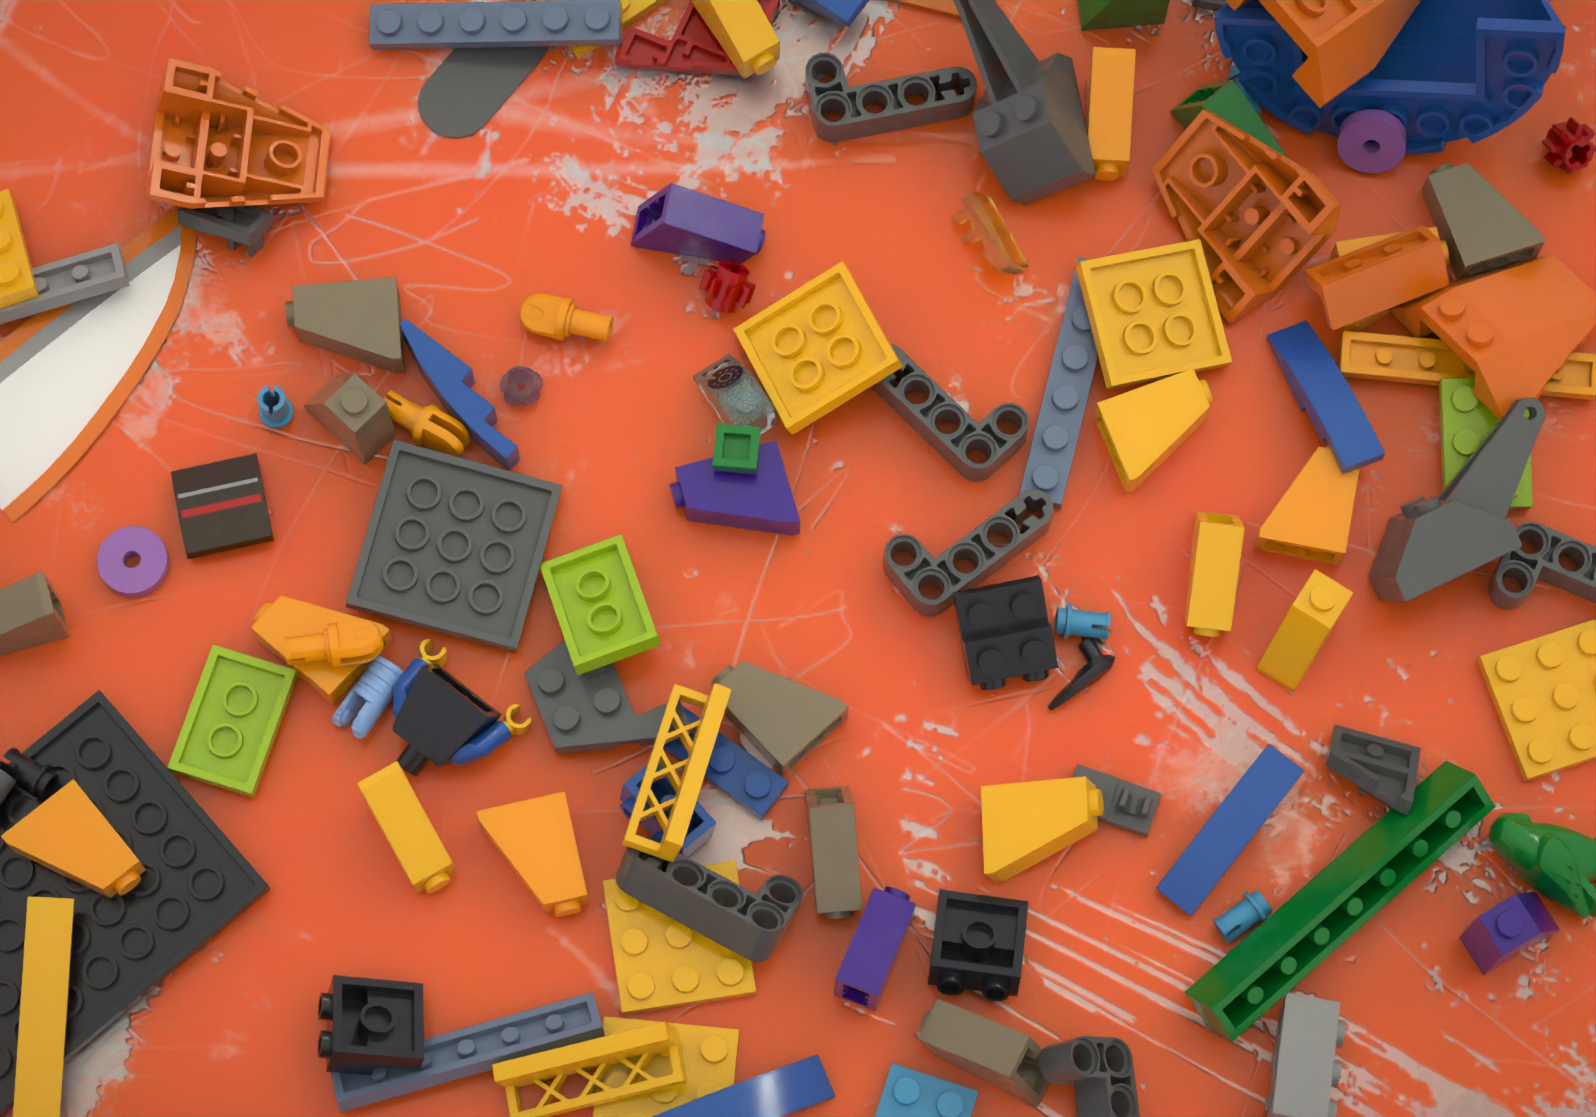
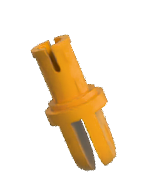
M536 293L525 298L519 308L521 324L526 330L537 335L565 341L567 337L570 338L574 334L608 343L612 334L614 316L580 310L571 298Z
M393 390L387 393L389 400L384 397L383 400L387 402L391 420L410 430L412 442L419 446L424 444L435 451L456 457L464 452V447L468 446L470 442L468 429L457 419L442 412L441 407L430 404L422 408Z
M364 620L327 624L328 628L324 629V633L284 637L287 666L327 660L328 664H332L333 668L365 664L373 661L381 653L383 646L382 634L379 628L370 621Z

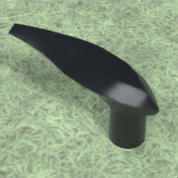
M1093 638L1083 641L1078 648L1088 663L1053 698L1047 706L1048 709H1055L1095 683L1111 669L1115 657L1103 655Z

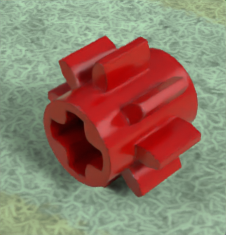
M1570 117L1567 123L1553 124L1546 135V139L1542 140V144L1550 150L1544 159L1554 168L1559 166L1567 174H1570L1572 169L1586 168L1587 164L1592 160L1594 152H1596V146L1589 141L1596 133L1588 125H1580L1573 117Z
M721 260L718 267L710 265L709 270H705L699 285L700 290L708 292L705 299L706 304L723 313H734L737 306L743 309L746 303H750L756 284L747 281L750 274L749 270L743 265L730 260Z

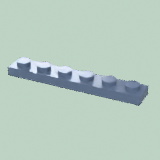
M620 0L370 4L369 46L372 50L621 45L622 3Z
M1078 257L1076 265L1080 261H1086L1090 259ZM1076 267L1019 493L1020 495L1030 489L1044 491L1050 496L1056 509H1061L1098 358Z
M590 992L424 1039V1060L421 1069L375 1065L372 1075L331 1072L337 1104L340 1112L493 1070L492 1064L604 1037L605 1033L594 994Z

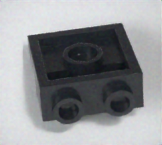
M1039 575L952 592L966 675L972 685L979 684L982 690H994L1004 687L1006 685V678L1022 675L1024 681H1039L1049 676L1048 670L1059 668L1052 626L1048 621L1042 579Z
M939 889L927 984L936 985L938 991L946 995H958L966 989L981 991L983 997L991 1001H1003L1009 995L1017 996L1022 971L1028 901Z
M333 975L328 993L321 992L318 1003V1020H327V1031H320L317 1050L318 1058H326V1072L372 1075L375 1065L421 1069L424 1060L423 983Z

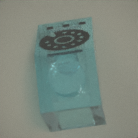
M730 354L693 375L694 381L723 424L760 427V434L776 425V408L753 374Z

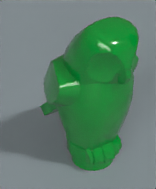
M1511 812L1499 815L1492 823L1489 831L1490 844L1498 855L1513 868L1517 869V873L1523 881L1551 901L1556 902L1565 909H1569L1583 919L1588 915L1592 918L1595 917L1596 889L1590 882L1596 884V838L1592 839L1559 825L1533 823L1530 817L1524 813Z

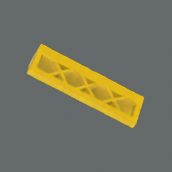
M714 683L709 695H705L677 684L673 685L622 845L674 862L684 843L731 693L730 688ZM678 700L703 708L700 719L684 726L675 711ZM672 723L675 731L668 733L670 725ZM695 731V735L692 741L689 736V733ZM680 738L688 752V757L671 765L663 747L664 744ZM659 762L663 769L656 772ZM683 770L681 779H679L676 772ZM668 777L676 791L675 798L659 804L650 787L653 782ZM647 801L650 806V809L643 811L645 803ZM671 808L669 817L667 819V817L664 814V811ZM655 816L664 831L661 842L658 843L635 835L639 822Z
M665 1021L492 1064L495 1082L506 1089L510 1117H550L687 1083L678 1030ZM669 1051L673 1074L654 1078L643 1071L654 1054ZM640 1058V1060L638 1061V1063H637L636 1065H634L633 1063H631L630 1061H628V1060ZM622 1062L633 1069L621 1087L612 1089L601 1082V1079L612 1064ZM597 1068L593 1076L586 1072ZM579 1073L590 1080L577 1098L568 1099L558 1092L568 1075ZM640 1075L648 1079L646 1081L636 1083ZM554 1079L550 1086L543 1082ZM536 1083L547 1091L536 1108L522 1111L519 1087ZM597 1086L605 1090L593 1093ZM554 1096L561 1100L560 1102L550 1104Z

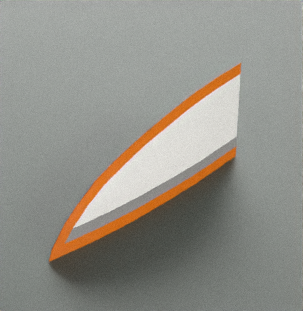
M181 206L175 208L121 247L130 286L34 314L0 341V508L13 523L48 493L94 443L143 377L168 336L184 301L197 248L196 230L178 223L177 210Z

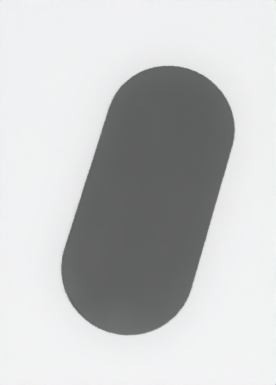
M549 46L455 48L426 81L420 91L418 108L422 120L428 128L444 137L461 138L476 133L486 125L545 56Z

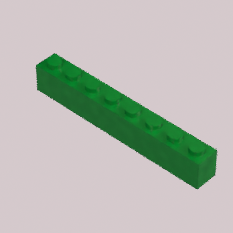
M1448 761L1442 763L1415 787L1413 803L1408 815L1402 814L1394 808L1390 809L1188 988L1185 994L1204 1022L1234 1041L1491 812L1496 806L1476 774Z

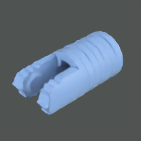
M378 655L368 665L365 672L360 676L357 683L332 716V723L346 728L352 722V735L359 739H365L388 704L392 701L394 697V684L404 671L389 660Z

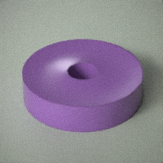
M1376 109L1355 112L1348 116L1339 128L1337 140L1338 154L1345 164L1357 171L1364 173L1388 171L1398 165L1404 157L1407 140L1406 130L1402 122L1388 112ZM1368 140H1374L1376 142L1370 143L1368 142Z
M127 526L112 532L102 542L97 554V568L106 586L114 593L127 598H139L151 594L162 585L169 571V555L164 543L153 531L140 526ZM138 556L141 558L138 566L134 568L126 566V562L130 557Z

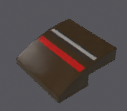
M257 453L171 471L178 517L188 559L274 541Z

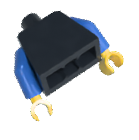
M425 639L421 642V658L414 659L394 684L392 713L396 720L392 729L397 735L408 742L396 761L403 770L414 776H418L428 760L439 767L451 764L463 766L486 757L511 738V734H524L529 729L532 719L530 717L522 724L514 723L511 720V716L520 710L521 705L513 704L507 709L504 721H497L502 714L442 668L447 662L446 647H443L436 656L427 655L433 647L432 639Z

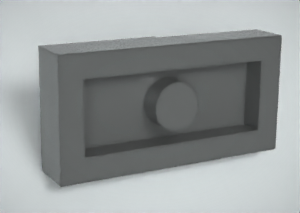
M256 206L193 209L180 207L177 210L178 223L180 225L202 233L226 238L228 247L231 250H235L241 244L247 245L248 256L251 257L262 249L264 245L262 236L274 225L273 212Z
M1077 764L1073 777L1086 776L1096 785V789H1100L1102 792L1104 812L1102 816H1097L1098 821L1147 837L1161 793Z

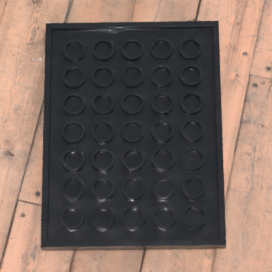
M100 690L23 752L24 755L43 766L50 764L54 767V773L59 775V781L54 791L46 798L42 796L33 797L29 794L27 787L16 781V784L0 805V1117L14 1106L28 896L75 899L64 1054L65 1063L271 890L269 885ZM74 779L139 859L146 871L139 875L141 881L131 891L124 895L117 893L112 898H109L15 853L1 835Z

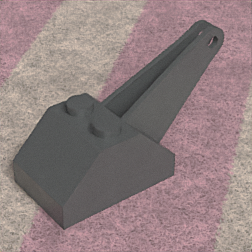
M953 0L986 88L973 111L980 153L1011 200L1028 205L1096 176L1072 58L1056 53L1038 61L995 0Z
M1522 398L1514 401L1439 496L1427 499L1424 496L1412 499L1400 506L1402 513L1389 519L1369 574L1370 581L1379 600L1407 602L1523 546L1512 521L1505 518L1545 418V409L1539 400L1535 398ZM1526 408L1529 411L1528 418L1524 416V411Z

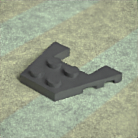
M564 640L524 673L557 754L614 749V745L640 743V746L654 745L667 703L636 716L614 663L577 675ZM678 700L675 711L684 726L689 725L681 702ZM672 723L670 725L668 733L675 731ZM693 732L689 733L691 740L694 738Z

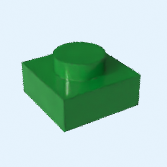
M716 424L713 471L757 474L760 427Z

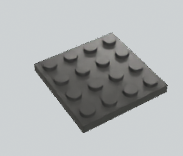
M393 440L346 600V608L517 653L563 485Z

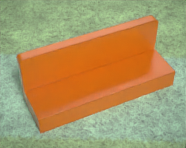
M1423 224L1305 270L1308 285L1322 298L1328 326L1333 330L1441 289L1449 284L1441 241Z

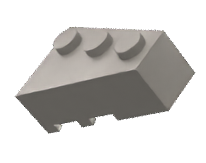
M1293 993L1285 995L1278 1016L1271 1061L1270 1095L1265 1100L1264 1112H1267V1117H1336L1337 1101L1330 1100L1331 1087H1338L1342 1061L1334 1060L1335 1047H1342L1346 1029V1021L1339 1020L1340 1002Z

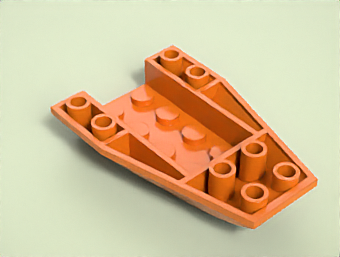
M1250 0L1225 1L1236 11ZM1259 0L1308 56V59L1297 69L1292 77L1319 108H1322L1376 67L1421 1Z

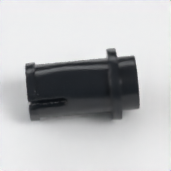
M15 747L5 753L3 757L17 764L18 767L11 763L7 764L4 761H0V769L10 775L15 781L27 787L31 796L46 798L54 791L59 781V775L54 773L53 766L50 764L43 766L21 753Z

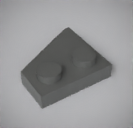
M1334 725L1329 742L1326 766L1400 813L1408 815L1414 798L1421 748Z

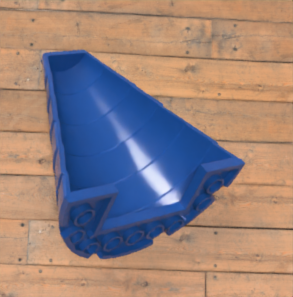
M1250 0L1236 11L1226 3L1220 10L1215 11L1214 15L1216 35L1225 59L1232 58L1240 71L1239 82L1273 115L1305 134L1310 135L1316 129L1338 137V131L1342 122L1351 114L1367 109L1382 110L1394 115L1405 127L1407 140L1404 155L1440 152L1444 150L1446 142L1466 137L1469 138L1471 143H1475L1515 122L1541 98L1544 90L1543 85L1551 73H1556L1563 53L1566 26L1561 22L1550 4V0H1421L1376 67L1322 108H1319L1292 77L1297 69L1308 59V56L1259 0ZM1368 140V142L1370 143L1376 142L1374 140Z

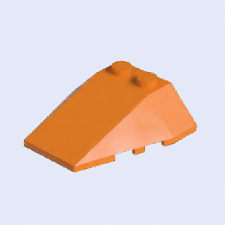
M173 58L167 59L154 115L144 185L148 199L190 209L322 202L331 129L283 104L279 109L257 97L258 92L248 86L242 90L221 79L222 73L211 67Z
M1203 109L1152 168L1172 218L1177 217L1186 241L1201 240L1218 309L1229 323H1234L1281 291L1336 231L1341 205L1314 173L1208 109Z
M1551 254L1450 281L1446 287L1393 307L1392 315L1415 337L1423 338L1434 332L1475 372L1474 395L1500 420L1514 401L1522 398L1538 399L1550 378L1555 373L1558 374L1566 365V359L1577 346L1581 347L1595 330L1596 293L1559 258Z

